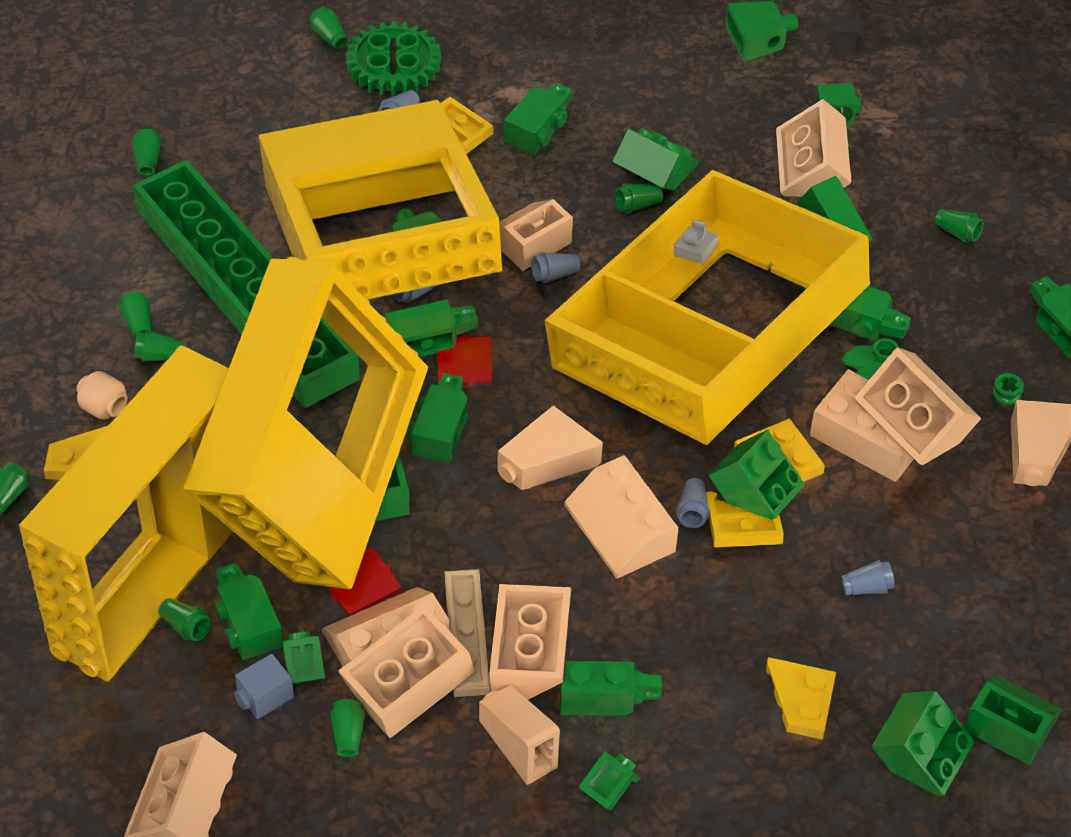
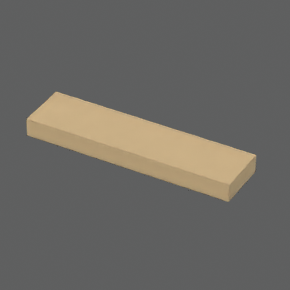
M479 569L444 571L449 631L468 650L475 669V673L453 689L454 697L487 695L490 693Z

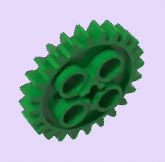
M392 21L391 26L388 27L385 23L380 22V28L377 29L370 25L369 32L360 30V37L353 36L352 44L347 45V72L351 73L352 81L358 80L360 88L368 85L369 93L375 89H379L380 96L384 95L386 91H390L393 97L397 91L403 93L407 89H412L417 93L418 85L428 87V80L434 81L435 73L440 72V45L435 44L434 36L428 37V30L419 32L418 25L410 29L407 22H404L401 27L397 26L395 21ZM393 42L396 43L395 75H391V43Z

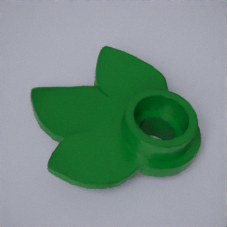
M886 338L877 340L872 346L858 345L844 355L842 363L857 369L858 375L870 380L899 346L895 341Z

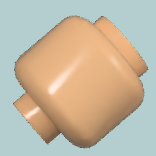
M95 371L88 376H84L77 385L78 405L98 419L107 420L118 416L127 404L126 389L123 383L103 371Z

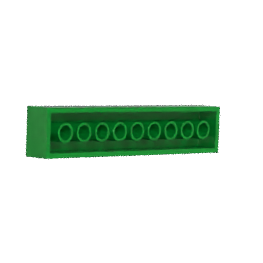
M187 159L134 184L133 190L137 212L242 334L271 259H274L272 255ZM322 317L293 392V396L304 409L360 380L358 355Z

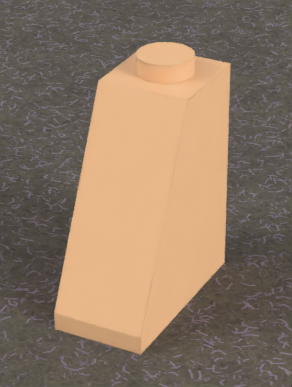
M1016 400L1011 418L1013 483L1027 484L1029 486H1047L1071 443V404Z
M552 406L498 450L497 471L506 482H512L518 488L524 490L597 467L602 461L603 442L558 408Z
M509 685L500 691H491L479 702V721L526 785L558 768L560 729L515 688Z

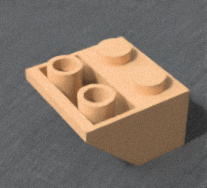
M554 199L534 202L499 222L501 251L522 271L531 267L532 258L538 256L540 252L555 253L572 243L573 217Z

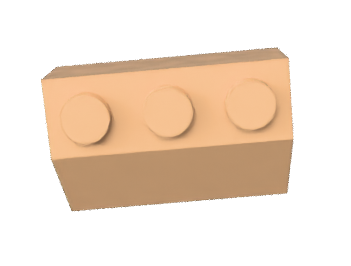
M824 99L776 128L780 193L783 196L802 197L810 187L834 176L838 177L843 188L851 183L846 118Z
M898 347L854 397L921 465L960 444L981 419L915 353Z
M625 455L596 467L564 502L566 509L616 579L676 552L678 526Z
M499 585L489 672L491 691H500L511 685L529 700L563 682L571 587Z
M416 587L323 627L322 632L344 667L423 605L448 630L449 618L432 592Z
M423 605L342 667L339 673L358 701L362 703L367 714L389 738H392L475 673V669L468 650Z
M205 732L159 747L124 837H209L208 831L214 816L221 807L220 799L226 784L232 777V767L237 754Z

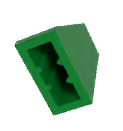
M837 176L810 187L795 204L869 236V243L873 240Z

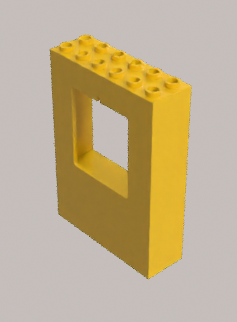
M712 170L545 319L552 368L708 445L870 285L869 236ZM693 220L705 223L707 225V232L718 235L719 245L704 264L681 258L674 254L675 243L689 226L692 227ZM724 254H731L765 270L771 268V273L807 288L755 339L674 302L676 298Z

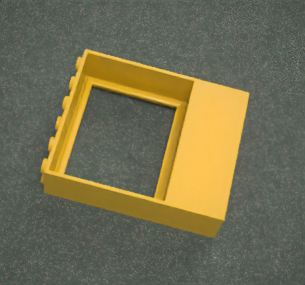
M439 100L259 135L265 186L292 257L301 260L325 258L332 261L341 274L350 280L354 288L366 299L502 271L499 217ZM456 191L468 216L327 246L322 245L312 221L313 219Z
M288 257L287 259L270 260L183 490L294 583L352 589L428 366L419 358L418 353L406 344L402 336L393 330L386 322L387 320L370 305V301L354 288L353 283L341 274L336 265L325 258L301 260L296 257ZM321 317L368 365L336 457L287 411Z
M182 345L19 524L50 652L63 662L68 660L76 664L86 675L90 677L98 676L107 682L111 680L162 617L159 616L158 610L161 603L167 598L177 600L233 532L183 490L229 368ZM136 499L142 532L92 589L85 557Z

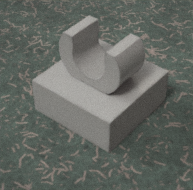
M693 220L692 227L689 226L675 243L674 254L675 256L704 264L719 245L718 235L707 232V225L705 223Z

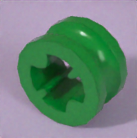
M1000 374L995 379L992 389L993 399L1001 405H1015L1016 400L1021 399L1024 383L1015 374Z

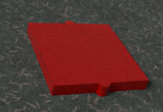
M462 335L457 337V343L453 348L438 351V383L444 373L463 377V387H467L468 384H492L491 337H467Z
M373 547L364 552L352 589L327 587L331 592V599L339 603L348 617L402 591L401 585L391 573V566L389 564L385 565Z

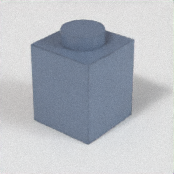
M273 654L268 655L235 675L237 690L234 692L235 698L241 708L245 711L249 709L256 719L263 717L294 698L292 678Z

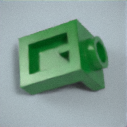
M309 631L290 634L289 640L283 641L282 647L287 673L292 678V684L325 680L319 636L311 637Z
M604 751L579 785V788L611 811L633 781L637 784L641 777L633 772L637 765L620 752L614 758Z

